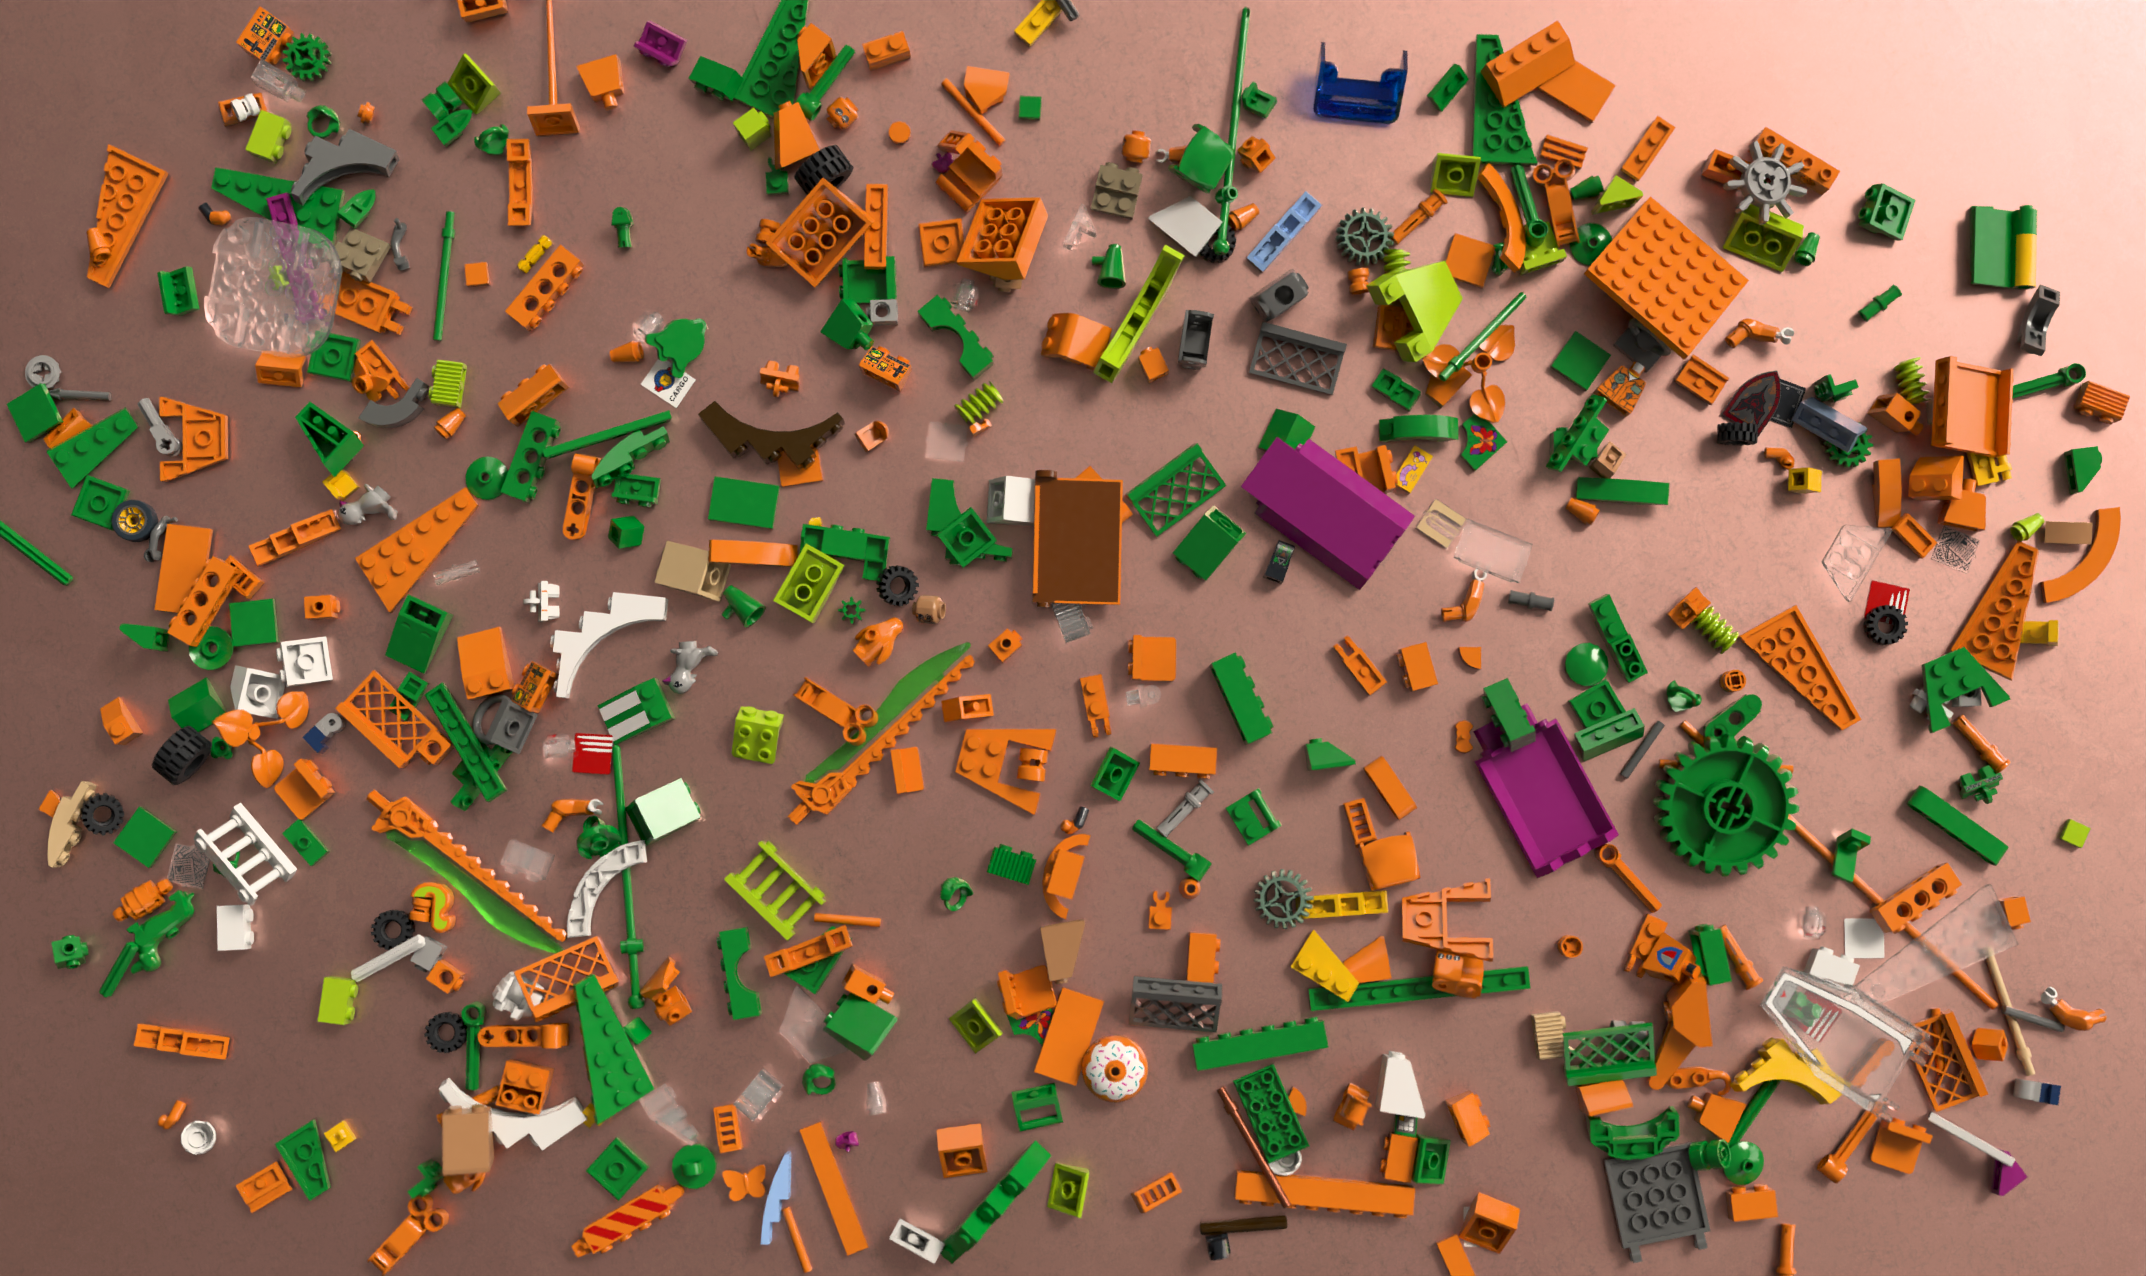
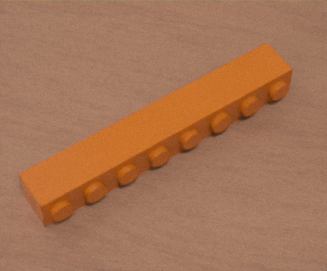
M1236 1169L1234 1198L1239 1200V1203L1252 1204V1201H1259L1263 1206H1274V1203H1280L1263 1172ZM1274 1174L1291 1203L1287 1208H1296V1205H1303L1307 1210H1318L1319 1207H1326L1327 1211L1340 1212L1341 1209H1348L1349 1213L1363 1214V1211L1372 1212L1371 1215L1385 1216V1213L1394 1214L1393 1217L1407 1218V1215H1413L1415 1188L1412 1185Z

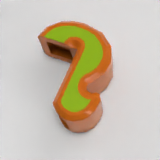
M426 882L419 884L412 890L411 897H432L431 928L435 932L446 933L454 928L456 918L454 915L448 916V912L453 907L455 898L452 890L446 884Z

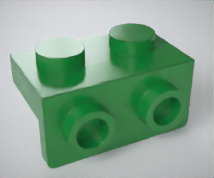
M185 266L171 272H157L165 314L182 316L200 309L192 267Z
M1831 374L1814 382L1815 395L1817 398H1820L1821 402L1833 399V402L1841 401L1853 395L1852 391L1859 388L1856 379L1835 386Z
M634 474L624 477L620 476L616 478L614 492L611 493V497L617 499L616 503L629 505L630 501L638 502V506L651 508V504L658 505L661 479Z
M429 1159L418 1166V1169L425 1178L408 1191L412 1199L417 1196L423 1198L438 1187L436 1183L444 1176L442 1173L443 1168L439 1162Z

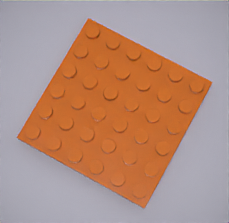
M1651 196L1584 272L1585 276L1683 360L1690 355L1749 281Z

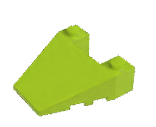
M1445 261L1383 274L1366 285L1375 305H1389L1399 298L1414 329L1394 342L1402 360L1406 362H1417L1434 350L1463 300Z

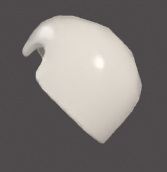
M191 1122L181 1133V1145L188 1153L194 1155L208 1152L216 1142V1132L208 1122Z
M1299 1151L1273 1162L1269 1166L1276 1175H1291L1301 1166L1302 1155Z

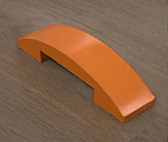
M507 139L510 202L508 204V226H531L533 182L529 139Z
M846 925L825 932L816 938L763 957L770 977H775L828 958L853 945Z

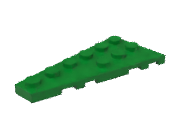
M809 0L780 1L742 76L744 79L733 98L734 100L751 108L754 107L757 111H762L773 119L774 113L780 110L779 105L788 101L792 105L794 104L800 67L797 39L801 29L806 26Z
M1477 34L1475 44L1472 156L1481 157L1480 163L1536 166L1538 162L1532 150L1531 139L1528 137L1519 100L1517 99L1503 108L1481 74V70L1486 63L1504 53L1499 35Z
M215 167L211 187L214 191L265 217L271 222L273 221L266 198L286 192L289 193L301 237L330 254L334 249L340 220L338 211L342 208L345 191L321 186L307 199L304 205H300L295 202L291 194V188L295 181Z
M590 974L573 984L576 1009L579 1013V1028L583 1038L585 1065L592 1093L591 1102L595 1112L594 1120L595 1124L598 1125L654 1090V1087L595 974Z

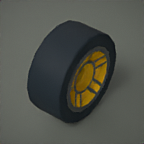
M127 500L116 507L112 514L111 522L113 530L119 537L131 542H142L150 538L152 529L158 523L156 511L147 503L139 500ZM133 518H138V523L136 525H134Z

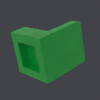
M635 516L614 518L610 521L608 538L618 549L638 546L642 544L645 526Z

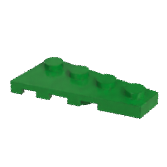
M125 407L48 449L47 454L72 489L135 431L138 425Z

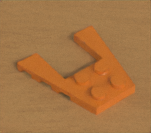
M966 729L955 772L1035 815L1040 793L1001 784L998 781L1009 741L1051 751L1056 729Z
M1490 878L1474 884L1469 882L1452 889L1447 887L1443 888L1442 891L1434 893L1425 892L1402 898L1403 942L1493 962V938H1447L1446 902H1491Z

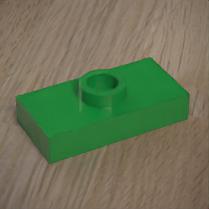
M1454 63L1429 92L1427 97L1437 110L1443 111L1467 83L1469 78L1461 66Z
M298 819L282 833L310 866H314L330 852L303 820Z

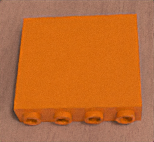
M1954 356L1935 360L1931 446L1994 458L2009 455L2011 447L2014 369L2010 368L2001 371L1957 362V357Z

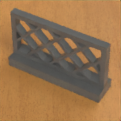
M1262 322L1249 373L1333 395L1347 344ZM1263 336L1272 338L1276 347L1265 352L1261 346ZM1276 339H1277V340H1281V341H1285V342H1283V343H1281V344L1279 345L1278 342L1276 341ZM1286 343H1292L1297 352L1286 358L1280 347ZM1297 345L1303 346L1305 348L1299 350ZM1278 348L1284 360L1273 366L1267 354ZM1308 348L1314 349L1318 358L1307 364L1301 352ZM1261 349L1263 354L1258 357L1259 350ZM1318 350L1326 353L1321 356ZM1299 354L1305 365L1294 371L1288 360ZM1328 354L1338 355L1337 364L1328 369L1322 358ZM1265 356L1271 368L1264 372L1254 370L1257 360ZM1320 360L1326 371L1315 377L1309 365ZM1286 362L1292 373L1281 377L1276 372L1275 367ZM1307 367L1312 379L1306 383L1300 382L1295 373ZM1335 369L1334 375L1332 376L1330 371ZM1270 370H1273V372L1275 373V375L1270 374V373H1267V372L1270 371ZM1328 373L1332 380L1330 389L1321 387L1317 378ZM1293 375L1296 380H1292V379H1288V378ZM1315 381L1317 386L1311 385L1309 383Z
M1134 976L1129 1025L1217 1033L1222 1003V984ZM1136 998L1149 1000L1142 1004ZM1159 1000L1171 1002L1166 1005H1163L1159 1002ZM1181 1002L1193 1004L1188 1007H1185L1181 1004ZM1152 1004L1159 1008L1153 1013L1147 1009ZM1203 1004L1215 1006L1210 1009H1207L1205 1006H1203ZM1174 1006L1181 1010L1175 1015L1169 1011ZM1199 1008L1203 1013L1195 1016L1191 1011ZM1140 1011L1147 1015L1144 1018L1134 1017ZM1164 1013L1169 1018L1166 1020H1159L1157 1016ZM1186 1015L1191 1020L1188 1022H1181L1179 1018ZM1208 1017L1213 1021V1024H1203L1201 1020Z

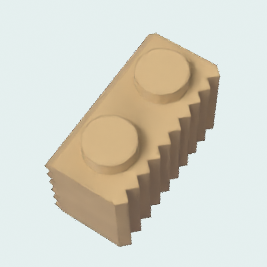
M1558 1011L1531 1014L1536 1058L1545 1060L1564 1057L1562 1033L1563 1029H1566L1565 1017L1561 1016V1013Z

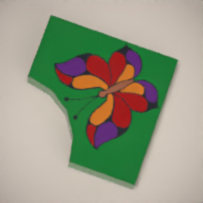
M1475 414L1462 424L1466 432L1467 443L1460 456L1475 472L1503 447L1507 440L1489 421Z
M1050 1008L1018 1020L1008 1014L1007 1017L1014 1035H1031L1042 1046L1053 1011Z

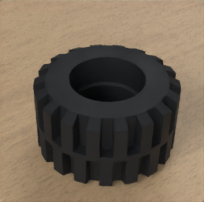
M832 145L810 156L798 168L794 179L806 195H808L822 178L826 179L834 187H840L849 178L854 167L837 145Z
M184 727L170 736L160 747L152 762V768L172 785H179L194 775L204 764L210 754L212 743L193 727Z

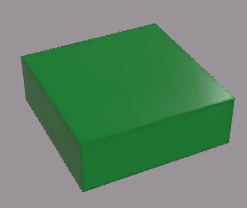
M1020 96L1019 119L1040 120L1042 97Z

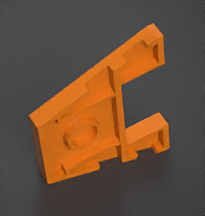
M159 397V416L162 418L182 417L183 460L160 461L161 482H168L228 460V416L166 397Z

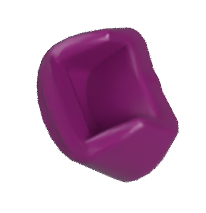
M938 152L936 154L938 160L932 162L931 165L937 172L945 173L949 170L948 166L954 159L951 153L946 152L942 157Z
M844 1132L837 1136L835 1145L839 1149H845V1152H850V1147L859 1146L856 1132Z

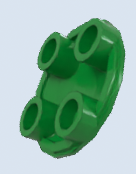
M1581 643L1573 647L1566 655V671L1570 679L1577 685L1593 686L1601 682L1607 674L1609 668L1608 658L1598 645Z

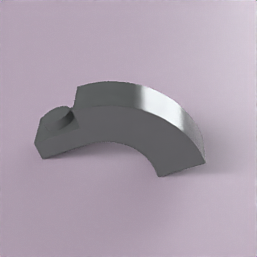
M2040 284L2031 298L2022 319L2017 342L2021 343V349L2027 353L2042 356L2046 351L2047 330L2054 313L2060 306V291Z
M416 378L399 402L384 406L370 400L359 416V419L379 428H396L408 424L424 410V408L418 405V402L424 400L427 396L429 386Z

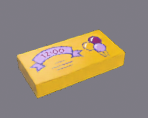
M1414 445L1397 472L1398 484L1395 485L1410 494L1433 456Z

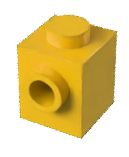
M1809 467L1789 469L1788 491L1801 494L1821 492L1822 471Z

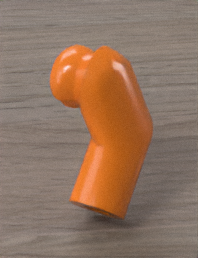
M1765 447L1764 458L1776 459L1787 470L1794 467V458L1787 449Z
M176 1100L168 1117L166 1115L160 1116L158 1126L166 1130L171 1129L180 1119L187 1104Z

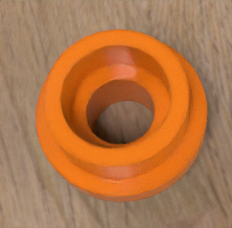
M369 102L366 105H361L357 116L361 118V123L371 122L375 107L371 106Z

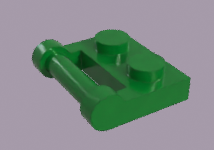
M1260 788L1225 808L1248 846L1282 826L1280 821L1275 819L1261 796L1262 791ZM1252 799H1254L1269 824L1265 828H1263L1248 803Z

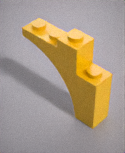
M1773 1037L1762 1043L1763 1047L1757 1051L1761 1058L1751 1063L1752 1067L1748 1071L1744 1070L1734 1077L1735 1081L1730 1084L1734 1092H1744L1764 1081L1781 1080L1804 1089L1820 1105L1831 1104L1845 1093L1844 1090L1819 1075L1799 1049L1793 1053L1784 1038L1774 1039ZM1815 1047L1808 1048L1818 1062L1832 1072Z

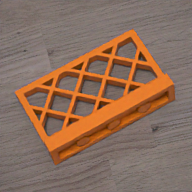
M373 670L352 694L335 708L398 768H406L410 760L417 754V749L435 730H439L376 670ZM374 678L380 682L381 692H369V683ZM381 694V707L370 708L369 695ZM385 694L396 696L397 707H385ZM358 695H365L366 708H357L352 701ZM397 709V722L386 723L385 710ZM401 709L411 710L413 721L401 722ZM370 710H381V723H373L370 720ZM413 724V737H401V725ZM417 724H426L431 729L426 736L417 737ZM386 725H397V738H389L386 735ZM392 740H397L398 745L394 743ZM402 740H413V749L408 755L402 750Z
M597 936L514 972L535 1023L576 1005L573 989L568 991L569 987L573 988V983L571 982L575 972L588 976L592 974L596 963L603 965L608 974L601 977L596 976L603 991L606 992L618 987L619 980L616 974H614ZM595 944L598 950L596 957L592 958L584 955L585 947ZM566 955L578 956L575 967L562 963ZM581 958L593 962L589 973L577 969ZM552 963L558 966L554 977L542 973L545 964ZM560 967L573 971L569 982L556 978ZM527 972L536 974L533 986L524 983L521 975ZM540 976L552 980L548 991L535 987ZM555 981L567 985L563 994L551 993ZM533 991L546 994L544 1001L534 1006L531 1000Z
M1946 1009L1938 1015L1900 1029L1901 1033L1909 1038L1907 1032L1917 1029L1923 1032L1919 1044L1912 1041L1908 1049L1936 1112L1978 1096L1988 1095V1091L1952 1010ZM1938 1020L1943 1025L1940 1036L1928 1031L1931 1023ZM1927 1034L1939 1038L1934 1050L1922 1045ZM1942 1040L1950 1043L1952 1046L1949 1056L1937 1052ZM1921 1048L1932 1052L1928 1064L1919 1061L1917 1057ZM1936 1054L1947 1059L1943 1071L1931 1066ZM1951 1061L1958 1063L1961 1067L1958 1077L1946 1072ZM1921 1065L1926 1067L1925 1071H1923ZM1929 1069L1942 1073L1936 1085L1928 1082L1926 1078ZM1945 1075L1956 1079L1951 1091L1940 1087ZM1959 1082L1968 1084L1971 1093L1964 1096L1956 1094L1955 1091ZM1938 1089L1950 1094L1947 1102L1940 1105L1937 1104L1935 1099Z

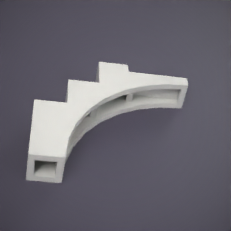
M613 592V596L609 597L608 610H611L610 614L584 611V616H581L579 620V629H582V633L555 630V635L551 636L550 647L553 648L554 653L561 654V658L557 659L556 665L559 677L554 682V692L557 693L556 697L569 699L572 683L580 665L588 653L601 640L613 632L632 624L647 621H666L669 599Z
M450 1078L444 1080L439 1087L441 1098L452 1106L471 1108L472 1105L481 1104L462 1092ZM575 1096L560 1105L542 1110L540 1115L529 1112H506L491 1108L492 1132H495L494 1137L500 1145L504 1144L506 1148H509L521 1138L530 1134L529 1138L533 1145L539 1146L541 1150H544L587 1120V1116L582 1113L584 1107Z

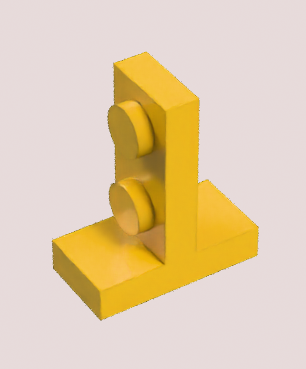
M2049 620V622L2025 621L2020 643L2058 646V620Z

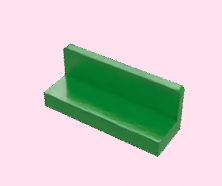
M1633 708L1576 732L1574 737L1582 750L1583 761H1587L1642 738L1645 726L1636 709Z

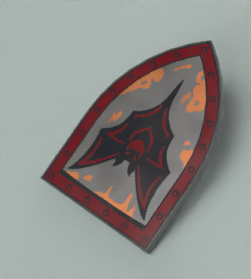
M1778 371L1764 372L1747 380L1739 387L1721 414L1733 422L1757 424L1759 437L1776 412L1780 402L1781 383Z

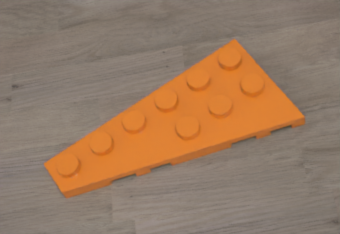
M108 144V158L104 166L105 177L104 183L101 185L96 228H99L111 247L112 252L111 257L103 262H96L90 257L87 278L110 288L169 173Z
M2017 541L1951 649L1952 652L1965 647L1983 668L2010 681L2013 680L2039 555L2037 548Z
M1797 605L1788 608L1738 636L1742 642L1840 731L1862 720Z

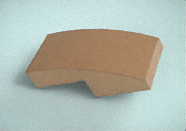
M2046 521L2044 543L2091 544L2093 523Z

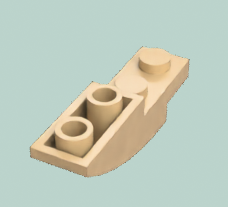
M81 781L73 797L63 796L56 809L48 838V865L52 868L61 867L67 863L70 858V850L81 838L80 833L83 828L77 826L76 822L81 820L80 811L83 808L84 801L87 802L88 797H94L96 794L95 789L97 785L92 782Z

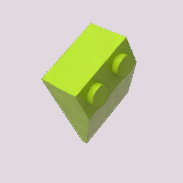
M805 544L773 601L814 624L825 606L844 565L812 546Z

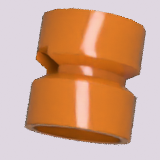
M1020 748L1019 760L1022 762V765L1018 766L1017 779L1045 782L1046 769L1043 768V765L1047 763L1048 751ZM1031 760H1035V766L1029 765Z

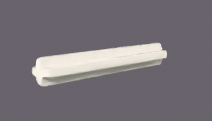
M416 935L351 971L352 980L359 982L424 947L425 938L421 935Z

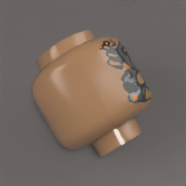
M921 595L912 605V614L916 616L919 623L937 624L945 617L946 605L939 596Z

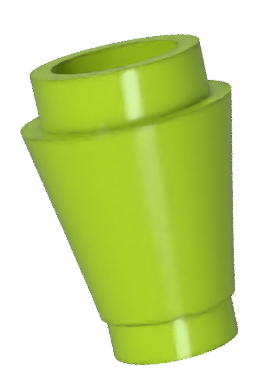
M2035 513L2014 522L2010 528L2011 535L2017 541H2027L2044 524V518L2039 513Z

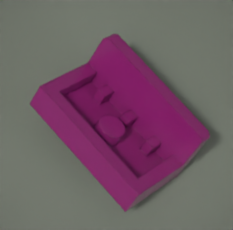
M647 21L640 40L635 42L634 47L639 49L640 54L647 57L653 56L658 59L657 62L659 64L670 67L679 63L688 40L652 21Z

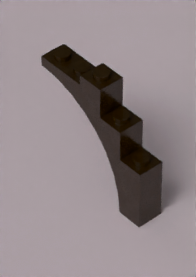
M716 401L712 402L698 414L732 458L742 456L747 452V447L751 445L766 465L769 462L774 463L781 457V452L784 451L799 470L812 466L816 458V454L812 449L814 447L816 449L822 447L826 443V439L832 434L833 436L837 435L842 431L845 424L844 419L837 412L827 420L809 428L794 431H770L739 421L727 413Z

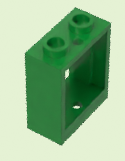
M1713 924L1695 925V930H1690L1689 936L1692 951L1696 957L1695 964L1700 966V972L1706 981V985L1711 986L1731 982L1732 979L1721 928H1715Z

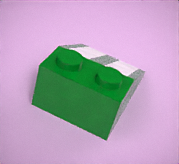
M652 678L597 705L609 734L613 736L614 745H618L675 719L657 678Z

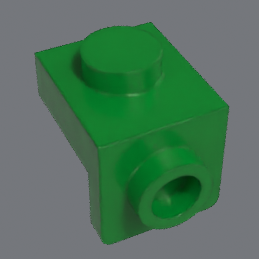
M1255 82L1246 87L1241 96L1244 109L1265 119L1277 103L1276 97L1259 90Z

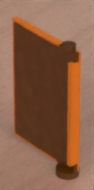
M1054 470L1035 471L1032 603H1037V607H1050V603L1120 605L1123 480L1057 478V471Z

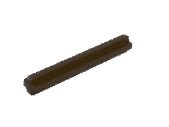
M1285 1215L1200 1222L1201 1235L1278 1230L1286 1229L1288 1222Z

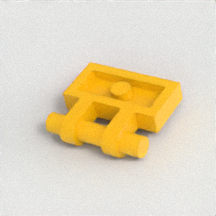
M1967 452L1973 479L1977 481L1976 487L1998 482V473L2002 474L2003 481L2012 479L2010 472L2012 466L2011 463H2008L2006 455L1997 457L1999 466H1996L1994 457Z

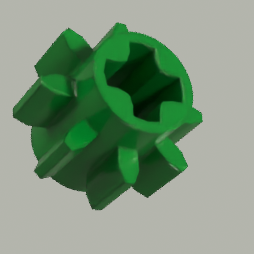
M850 597V602L847 603L842 600L843 609H838V612L844 613L842 620L845 621L849 618L851 624H854V619L857 618L862 621L860 614L861 612H866V609L859 607L862 601L859 600L855 603L853 597ZM849 606H857L855 608V611L857 612L855 615H847L849 612L847 608Z

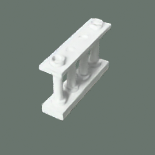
M239 803L233 807L229 815L231 820L208 835L202 829H199L193 840L197 849L208 856L236 889L238 897L243 902H247L249 906H252L258 897L257 891L278 877L287 882L293 878L297 868L246 808ZM233 828H240L245 837L220 852L213 842ZM247 845H254L259 850V853L235 869L227 860ZM262 861H268L273 870L249 886L242 878V875Z

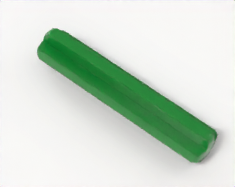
M127 942L99 990L103 997L112 996L138 950V945L135 942Z

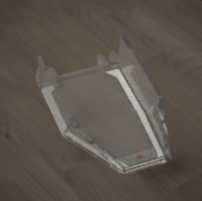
M1783 967L1760 1004L1815 1077L1876 1117L1887 1122L1893 1120V1117L1886 1113L1888 1107L1895 1111H1898L1900 1107L1886 1096L1906 1062L1910 1058L1922 1066L1926 1063L1913 1050L1916 1047L1925 1054L1931 1055L1933 1049L1924 1042L1930 1038L1928 1033L1850 984L1839 983L1828 978H1821L1806 972Z

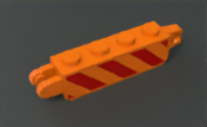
M677 1184L666 1190L664 1186L656 1185L584 1228L583 1237L571 1246L575 1255L581 1257L591 1252L595 1254L598 1251L603 1254L613 1248V1242L619 1240L622 1243L632 1237V1231L636 1229L642 1231L651 1226L650 1221L656 1217L659 1220L671 1214L670 1209L675 1206L673 1202L684 1195V1187Z

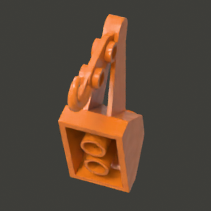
M1701 972L1697 978L1687 975L1682 984L1675 983L1666 994L1667 1002H1663V1010L1669 1023L1655 1057L1657 1076H1649L1647 1080L1652 1089L1659 1090L1665 1084L1673 1089L1701 1087L1715 1079H1722L1725 1082V1088L1717 1093L1718 1096H1722L1731 1089L1730 1084L1732 1081L1727 1073L1720 1070H1710L1701 1066L1678 1068L1695 1046L1699 1048L1713 1046L1706 981Z

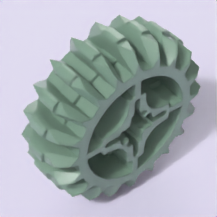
M1362 207L1360 214L1356 209H1353L1352 216L1347 213L1345 215L1346 220L1341 219L1339 222L1341 227L1336 229V232L1340 235L1336 236L1335 241L1342 242L1338 244L1337 249L1344 248L1345 250L1341 255L1344 257L1349 254L1348 262H1351L1353 258L1357 259L1356 265L1358 266L1361 260H1364L1365 266L1369 265V260L1374 265L1377 263V258L1383 260L1385 257L1383 251L1388 250L1387 246H1392L1394 243L1390 240L1394 233L1387 232L1392 229V224L1385 225L1388 218L1384 217L1381 220V211L1374 215L1373 208H1370L1369 212L1366 213V209ZM1360 222L1359 231L1348 234L1349 227L1354 223ZM1368 222L1374 224L1379 229V231L1372 230L1369 227ZM1363 230L1366 237H1368L1366 243L1364 237H1361ZM1377 239H1382L1381 246L1369 252L1370 243L1376 242ZM1349 241L1358 244L1361 252L1353 248Z
M1280 869L1279 877L1276 871H1272L1273 879L1265 875L1264 880L1267 883L1265 884L1261 881L1258 883L1263 889L1255 890V893L1260 895V898H1255L1254 902L1261 903V906L1255 909L1256 911L1263 909L1264 913L1260 915V918L1263 919L1268 916L1269 918L1266 921L1268 925L1274 920V928H1279L1281 922L1283 929L1288 928V922L1294 928L1296 927L1295 919L1299 923L1304 922L1301 914L1305 917L1310 915L1305 908H1313V905L1308 904L1307 900H1313L1314 896H1307L1306 892L1312 891V888L1308 887L1305 889L1303 887L1308 883L1306 879L1299 882L1301 874H1297L1292 878L1293 870H1289L1286 876L1285 870ZM1281 881L1292 883L1298 890L1288 892L1282 886ZM1274 884L1276 887L1274 888L1275 897L1267 902L1268 891ZM1281 893H1284V896L1293 895V897L1286 900V905H1284V902L1274 903L1282 897ZM1301 897L1299 909L1293 915L1292 902L1294 899ZM1279 906L1287 917H1280L1274 914L1270 908Z

